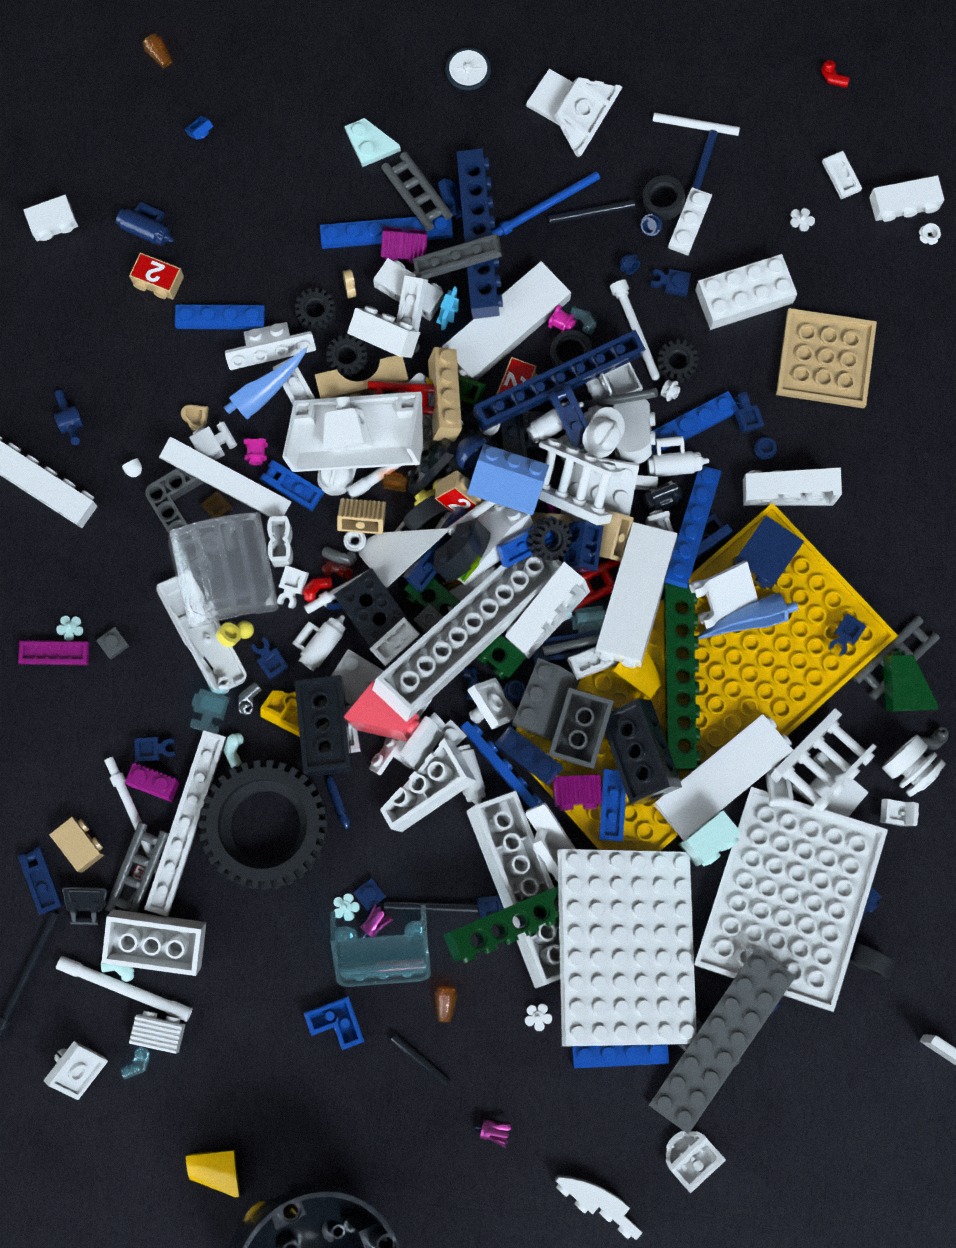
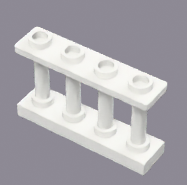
M549 438L548 441L539 442V447L548 450L545 464L549 465L539 499L593 524L610 523L613 514L604 511L603 504L610 478L612 476H621L623 470L616 468L615 463L597 460L598 457L596 455L583 454L579 452L580 449L577 447L564 446L562 441ZM556 455H560L566 459L558 489H553L549 483ZM574 462L584 466L576 497L569 496V492H567ZM592 469L602 473L594 505L586 503L587 500L585 499Z
M834 709L770 776L776 783L782 777L785 780L789 779L815 803L809 811L812 815L817 810L822 812L830 803L828 798L832 794L837 796L846 787L843 782L847 778L852 781L860 772L858 767L862 763L866 766L875 757L872 752L877 746L872 744L865 750L839 727L840 724L837 721L842 714L837 709ZM826 732L833 733L860 758L851 766L824 742L825 738L823 736ZM812 747L822 751L845 772L838 781L832 778L809 757L808 751ZM797 762L803 763L830 788L822 797L794 772L793 766Z

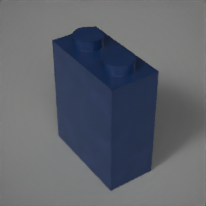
M765 516L733 562V565L746 560L751 577L755 579L754 582L763 589L768 588L771 590L804 540L768 516Z

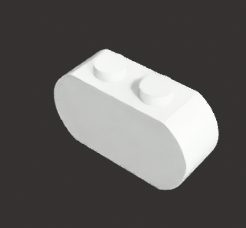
M646 399L615 404L613 408L622 415L625 422V431L615 448V455L620 461L636 464L642 463L651 456L652 445H656L655 431H651V426L656 425L655 412L650 411V404Z

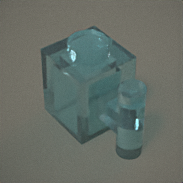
M603 606L575 609V616H571L572 629L577 630V634L592 631L601 632L605 618Z
M200 689L199 694L195 693L192 706L194 707L193 711L203 716L201 721L192 719L190 727L218 734L219 726L211 723L213 718L224 719L230 698Z

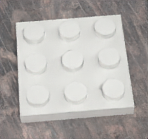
M598 458L597 460L602 462L609 461L615 463L616 468L623 470L621 476H612L610 478L603 507L607 511L630 516L639 464L609 458ZM574 462L567 489L568 495L576 497L584 467ZM593 469L585 496L586 503L594 505L602 473ZM561 509V514L571 515L574 522L587 521Z

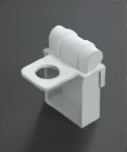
M630 363L606 374L600 373L598 378L586 383L587 390L593 399L642 391L643 389Z

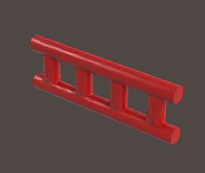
M368 381V390H374V395L383 394V391H397V393L421 392L422 415H433L434 406H428V393L435 394L434 384Z
M610 559L598 565L597 571L580 574L585 579L590 593L572 612L612 593L615 581L608 570L620 565V561ZM601 575L606 586L594 591L588 580Z

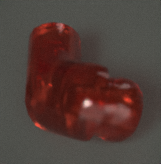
M332 560L326 561V564L321 568L326 576H330L334 572L345 579H350L353 575L351 568Z

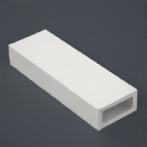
M541 261L502 294L503 307H499L500 316L473 319L445 343L442 348L456 349L459 376L478 381L553 315L558 305L563 307L569 302L571 292Z
M632 523L596 646V656H599L601 660L606 662H613V660L622 662L623 666L629 668L642 666L665 586V578L677 542V533Z
M762 714L681 781L682 788L662 796L653 804L683 841L793 751L790 747L792 745L791 741L784 734H779L775 729L777 727L776 723L769 716L765 717Z

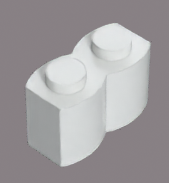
M287 516L270 517L267 524V531L270 537L268 544L269 558L274 567L291 566L293 551L290 543L293 533Z

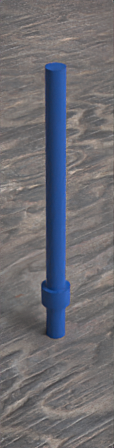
M596 171L515 218L501 222L497 228L492 230V234L497 233L498 236H505L511 233L512 229L598 181L600 175Z

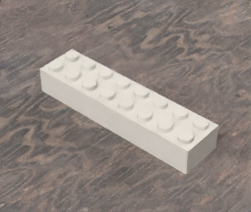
M516 791L474 805L467 810L468 817L504 908L554 888L543 859L534 851V835ZM555 899L554 905L559 910V901ZM534 908L533 913L539 919L540 911ZM514 916L513 924L519 928L520 921ZM544 923L538 926L540 931L526 936L524 932L517 935L519 938L517 940L518 946L535 988L560 979L559 923L549 927Z

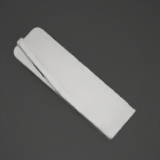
M189 570L157 584V593L184 644L191 651L211 691L215 694L223 695L228 693L229 689L242 684L246 679V671L233 647H226L218 641L216 632L221 625L192 571ZM204 657L206 658V660L209 662V664L212 666V668H213L214 670H212V669L209 667V665H208V664L206 663V661L203 659Z

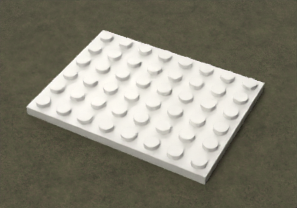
M751 787L738 826L741 832L737 836L739 841L731 848L694 965L735 979L757 947L796 975L784 996L834 1012L888 829L827 810L822 812L817 810L812 815L809 811L813 806L795 800L793 806H769L768 792Z
M557 850L562 1046L690 1044L697 1035L690 856L687 852Z

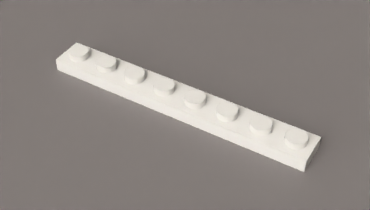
M203 730L144 910L167 917L169 915L201 817L200 810L204 808V799L206 795L208 796L226 741L224 736Z

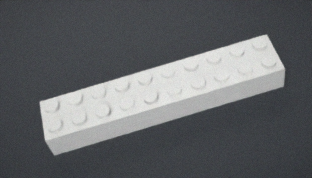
M532 554L508 568L501 565L376 678L372 690L407 722L522 615L524 610L532 603L563 563L560 560L548 561Z

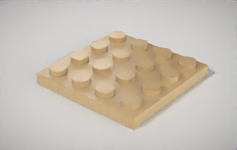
M789 308L786 316L776 395L865 408L877 321Z

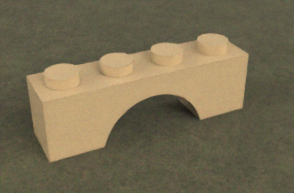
M434 347L428 360L429 380L433 381L435 388V404L432 417L433 440L442 441L445 437L454 442L462 429L457 351L451 348Z
M397 355L380 359L376 373L364 381H350L344 378L337 369L315 374L320 399L374 395V390H368V381L409 382L403 357Z

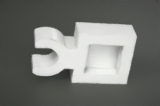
M285 566L279 587L285 590L284 593L279 595L277 604L283 605L284 599L289 598L290 603L288 607L294 608L296 606L295 594L302 595L309 573Z

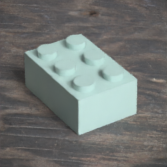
M721 811L678 845L684 852H687L695 866L701 864L705 866L713 863L721 856L719 851L722 852L734 846L739 841L737 836L741 832L727 814Z

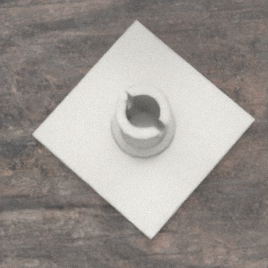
M496 678L473 685L468 689L469 694L478 706L469 712V716L474 723L478 724L485 718L491 729H494L514 720L517 710L505 698L503 688Z
M74 1041L68 1049L58 1051L62 1057L60 1058L57 1054L55 1055L54 1059L57 1064L43 1081L49 1087L79 1100L108 1060L104 1056Z

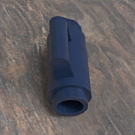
M142 201L135 210L122 208L119 211L116 224L121 229L161 246L165 245L166 242H174V238L170 236V229L161 223L165 217V212ZM143 211V212H145V213H147V214H149V215L155 217L156 219L154 220V219H152V218H149V217H147V216L141 214V212Z

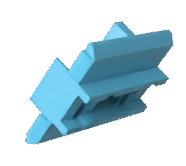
M455 286L453 291L449 290L445 294L440 306L441 310L436 323L441 324V330L446 329L448 322H454V313L458 312L459 299H457V288Z

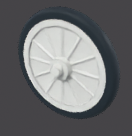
M462 48L450 55L446 62L445 72L453 86L461 90L470 91L482 87L488 81L491 65L487 56L480 50Z

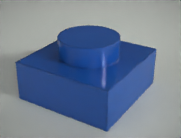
M200 116L186 127L185 131L190 137L198 140L207 136L209 130L214 126L209 119Z

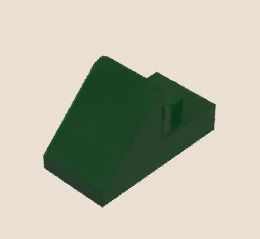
M458 375L460 400L471 405L478 404L486 385Z

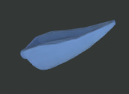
M306 348L277 369L238 390L229 397L231 402L224 406L225 410L230 414L235 409H238L248 420L288 380L305 355Z
M779 592L725 616L717 621L714 626L700 633L698 639L734 631L767 628L789 621L788 613L798 610L797 603L795 601L785 604Z

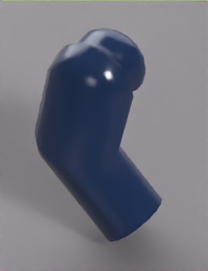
M465 667L462 677L469 679L465 698L473 700L468 689L473 685L479 684L480 679L476 668Z

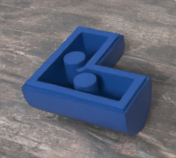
M349 996L304 1013L311 1036L334 1028L342 1050L365 1042Z

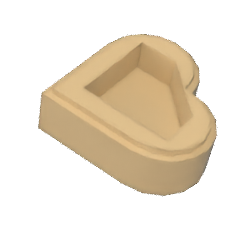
M351 269L344 270L343 281L347 298H354L356 296L353 272Z
M186 405L181 410V416L188 423L190 429L195 431L206 427L209 408L208 406Z

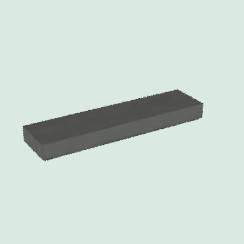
M496 233L413 258L415 275L417 278L428 279L502 257L500 239Z

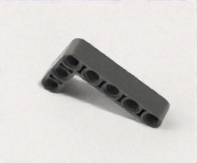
M176 468L151 483L147 487L145 494L195 577L201 582H208L213 579L215 569L173 502L203 484L204 481ZM175 480H182V484L179 487H172V483ZM155 492H163L161 498L152 499V496ZM167 510H174L172 517L164 518V513ZM178 529H186V532L183 536H175V533ZM190 547H197V552L194 555H187V550ZM201 566H209V570L206 574H198V570Z

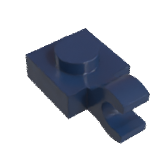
M747 392L737 394L738 396L733 399L739 410L734 413L741 433L765 426L758 406H751Z

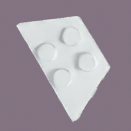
M579 77L573 82L554 116L577 157L583 154L621 91L622 86L607 85L600 81L591 82L588 79Z

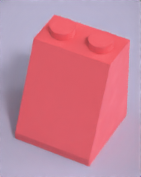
M373 680L344 718L358 731L407 742L422 720L416 713L406 722L372 690L375 683Z

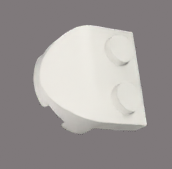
M681 1131L675 1134L666 1146L667 1166L690 1193L726 1161L710 1141L697 1131H690L689 1134Z

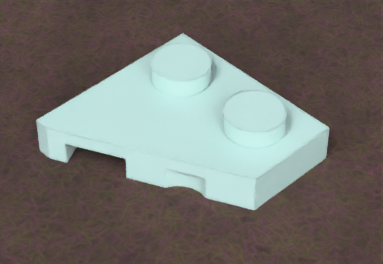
M365 118L345 126V131L362 167L401 151L398 143Z

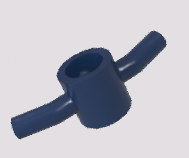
M58 390L54 394L61 411L54 413L56 423L61 433L65 434L68 432L71 443L77 445L80 443L77 428L84 426L76 406L69 407L63 390Z

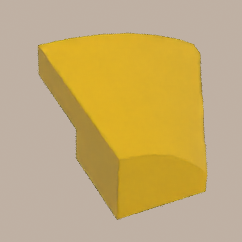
M647 650L641 667L629 668L623 666L622 662H619L613 670V673L649 700H651L663 683Z
M272 691L260 708L261 717L300 737L296 692Z
M235 1150L186 1155L189 1180L230 1196L240 1197Z

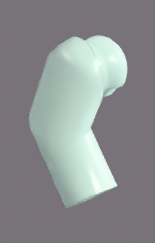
M240 733L229 735L225 743L224 754L231 768H236L242 764L237 754L238 746L244 742V738Z
M101 961L102 972L116 971L125 982L131 981L134 978L133 967L106 964Z

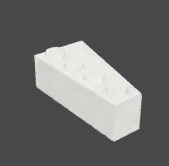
M841 468L794 471L776 470L772 472L754 470L746 473L743 478V506H769L771 503L775 506H833L842 495Z
M564 562L532 603L524 610L520 618L509 626L505 635L507 640L529 659L590 593L585 579Z
M444 738L438 744L439 747L434 753L428 755L425 763L410 775L407 783L400 787L380 809L392 830L403 832L477 781L455 742Z

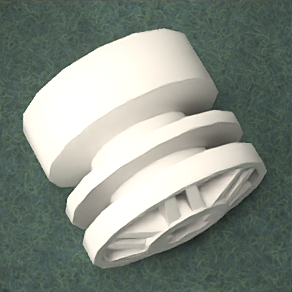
M918 734L905 743L882 766V769L892 779L901 774L905 776L899 785L901 788H904L909 783L912 784L906 791L909 797L928 787L939 776L941 769L946 764L942 759L933 765L931 764L937 757L935 752L927 757L922 755L928 745Z

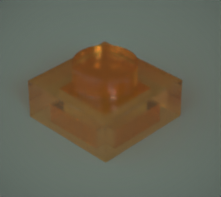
M395 472L390 473V475L384 474V489L406 492L407 478Z

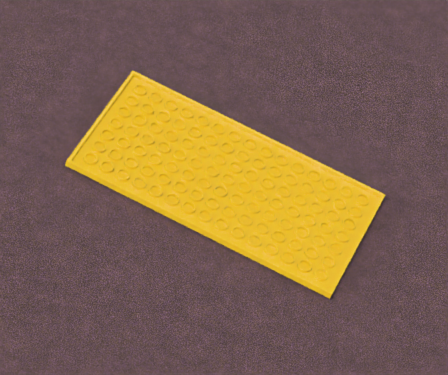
M773 503L694 571L689 580V584L694 581L704 580L734 566L733 562L765 516H768L804 540L771 590L759 587L754 582L755 579L752 578L758 600L779 592L785 604L796 601L798 610L788 613L789 621L767 628L734 631L698 639L699 645L698 650H695V659H699V672L695 673V681L699 682V695L695 696L696 704L700 706V717L696 718V728H700V742H696V749L701 753L700 765L762 714L765 717L769 716L776 723L777 727L775 729L780 735L788 736L898 636ZM706 594L698 597L697 604H694V613H698V615L702 612L711 611ZM663 599L659 603L646 650L663 680L662 685L653 695L651 701L666 740ZM683 604L675 605L678 613L684 614L687 612ZM848 613L867 627L853 646L847 643L846 653L839 657L838 654L841 651V647L834 645L829 650L828 646L834 639L839 638L834 634V631ZM699 617L698 627H694V636H698L707 629L704 623H700ZM676 627L675 631L679 636L687 635V630L684 627ZM684 649L676 650V655L679 659H686L688 657ZM617 665L580 679L576 689L613 700L612 710L638 698L646 699L631 688L630 684L613 673ZM685 672L676 673L678 681H688V676ZM680 694L677 696V702L680 705H687L688 698ZM680 717L677 719V724L680 728L686 729L689 727V722L686 718ZM519 728L515 730L549 755L552 741ZM604 734L594 769L553 758L563 767L557 777L600 775L601 793L603 770H618L606 734ZM678 741L677 746L680 751H689V744L686 741ZM677 771L680 782L693 771ZM530 773L554 800L553 781L548 786ZM626 794L623 842L599 840L601 805H597V809L583 810V805L573 806L574 810L564 811L598 850L661 851L678 836L672 826L653 805L661 797L645 804H630Z

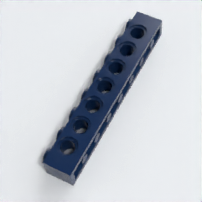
M483 148L457 152L465 243L492 235L491 228H495L494 214L490 215V209L494 208L492 195H488V189H492L491 178L486 176V170H490L489 158L484 157ZM498 258L467 267L473 319L500 316L499 307H503L502 293L498 294L497 287H501L500 273L496 274L495 270L496 267H499ZM481 271H488L485 274H480ZM485 290H489V291H490V292L487 293V294H482V292L485 291Z
M636 330L631 331L474 405L472 413L483 432L549 401L547 394L552 391L556 393L567 384L570 385L571 389L577 388L598 378L600 373L606 374L640 358L646 349Z

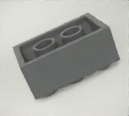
M538 658L512 726L553 742L568 689H577L580 679L577 680L575 675L566 669Z
M569 688L549 756L594 769L614 701Z

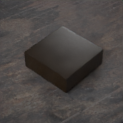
M218 490L201 503V506L215 523L233 509Z

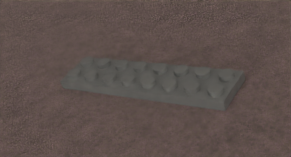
M756 947L649 1106L689 1134L796 975Z

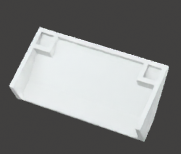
M421 392L350 397L351 408H357L364 412L372 446L337 452L323 449L325 414L337 411L336 398L296 400L293 403L282 456L292 472L420 464L423 447Z

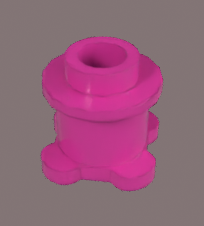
M558 305L548 321V327L552 328L555 326L562 330V332L572 330L576 323V320H574L575 315L561 310L562 306Z
M244 439V444H246L247 455H245L244 459L249 461L250 465H261L263 461L267 460L265 448L268 447V443H266V439Z

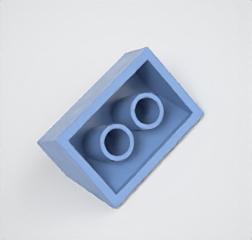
M483 444L467 494L533 515L549 465Z

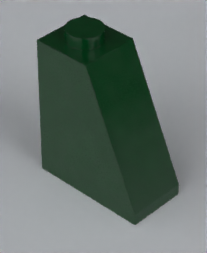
M891 651V656H883L886 711L938 710V704L914 655H905V651Z

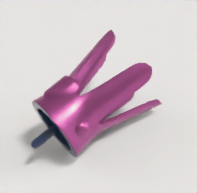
M374 904L367 920L360 926L365 931L362 938L367 934L375 938L379 930L394 919H391L390 915L383 918L384 912L381 911V907L378 906L376 908V904Z
M484 1119L482 1127L475 1126V1128L481 1130L480 1138L484 1140L489 1139L506 1148L504 1144L508 1143L506 1138H508L509 1134L505 1131L511 1129L510 1125L512 1123H496L495 1121Z

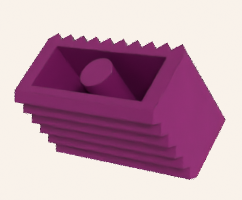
M383 226L381 257H385V260L389 258L392 261H398V258L407 259V262L414 263L413 258L426 255L427 230Z
M134 763L125 784L173 802L180 781L175 777L173 778L162 772L160 773L154 769Z
M600 775L556 777L553 780L554 807H559L560 811L574 810L573 806L583 805V810L597 809V805L602 804Z

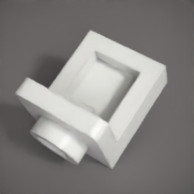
M656 510L647 517L645 522L647 526L674 532L669 519V511Z
M882 799L880 822L898 826H917L919 803Z

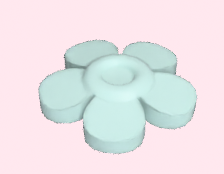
M63 616L60 619L62 625L56 628L57 633L64 635L66 641H72L74 635L81 636L83 634V628L79 626L81 624L79 617H73L70 622L68 616Z
M345 894L344 898L337 897L334 900V905L340 908L334 910V915L337 918L344 916L346 921H351L354 919L353 912H358L360 905L358 902H353L354 897L352 894Z

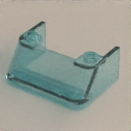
M421 905V921H412L405 926V935L375 938H358L355 929L348 926L337 927L335 911L330 912V942L337 983L344 987L417 982L428 979L431 975L426 905Z

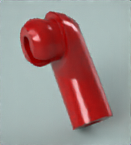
M825 61L821 70L826 81L829 84L847 88L850 77L837 74L834 61Z
M332 577L310 580L302 591L304 600L312 602L316 599V593L319 589L333 588Z

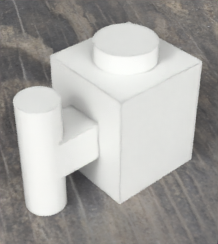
M225 422L217 424L220 433L215 436L209 426L195 430L193 435L189 437L195 449L205 456L217 460L225 455L220 445L226 443L229 449L236 447L237 443Z

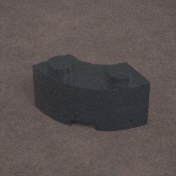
M477 519L457 524L450 540L443 546L435 549L433 569L447 582L463 576L472 569L470 565L476 558L483 556L489 544L491 533Z

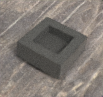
M116 627L96 640L111 660L129 647Z

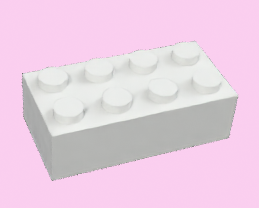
M782 254L699 280L695 289L710 330L793 304L797 296Z
M113 909L106 918L102 963L196 976L202 965L206 922Z

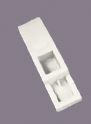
M557 1175L555 1178L558 1183L556 1188L566 1197L571 1194L577 1200L574 1204L582 1212L586 1213L589 1211L594 1214L600 1207L599 1213L608 1222H611L613 1219L619 1224L618 1231L627 1239L632 1236L637 1240L642 1234V1231L625 1216L630 1207L619 1197L584 1179Z

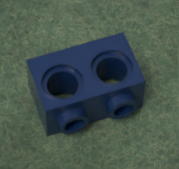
M589 521L569 523L568 532H571L572 536L568 537V539L572 541L571 544L566 546L569 550L564 552L563 563L565 562L573 570L580 573L597 571L604 526L596 525Z

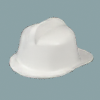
M604 407L595 413L583 433L582 443L587 453L603 458L610 455L619 444L625 431V422L617 410L612 407Z
M356 468L319 470L317 478L319 487L324 493L331 496L344 494L347 492L346 489L353 483Z

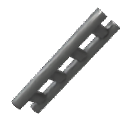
M403 152L400 155L401 163L394 167H391L389 163H384L381 168L425 229L430 231L434 227L431 222L440 215H443L448 220L453 214L408 153ZM409 169L414 177L402 183L397 175ZM420 184L425 192L413 198L408 190ZM431 199L437 208L425 214L420 205Z
M916 616L897 634L898 636L853 677L856 683L860 684L865 680L874 689L869 693L873 700H877L885 692L884 680L880 683L871 674L879 664L883 666V656H889L891 651L897 649L898 651H905V655H914L917 661L940 639L935 632L928 637L919 628L923 623L919 616ZM911 634L921 642L913 652L903 643Z
M139 821L105 907L106 911L111 912L118 906L129 912H139L168 838V832L160 830L159 835L155 836L145 832L148 824ZM141 841L155 845L150 858L137 854ZM133 862L146 867L141 880L128 875ZM124 884L137 889L133 902L120 898Z

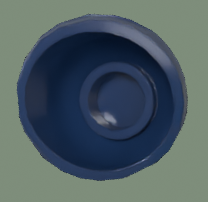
M468 436L459 443L456 449V462L462 470L467 471L476 466L483 444L489 445L484 438Z

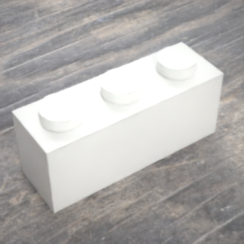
M938 176L877 187L873 189L869 197L875 221L883 220L884 222L894 220L899 216L912 217L920 212L933 213L940 208L944 201Z
M387 258L373 279L374 287L400 303L404 276L416 277L415 271L410 272L405 269L401 262L397 260L392 261ZM427 283L422 317L429 321L444 299L442 288L435 283Z
M365 306L364 309L355 308L348 334L399 357L412 358L420 335L419 331L412 329V324L404 321L398 323L395 321L394 316L385 313L380 315L377 313V309L370 306Z

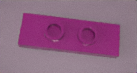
M19 640L18 663L27 665H89L90 642Z

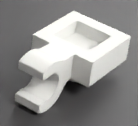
M435 712L429 717L444 733L439 742L445 738L455 742L456 746H458L467 737L452 720L445 724Z

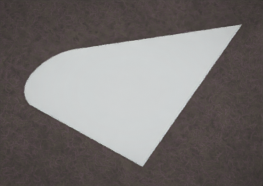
M451 528L376 534L366 540V545L359 551V556L370 569L374 570L387 588Z

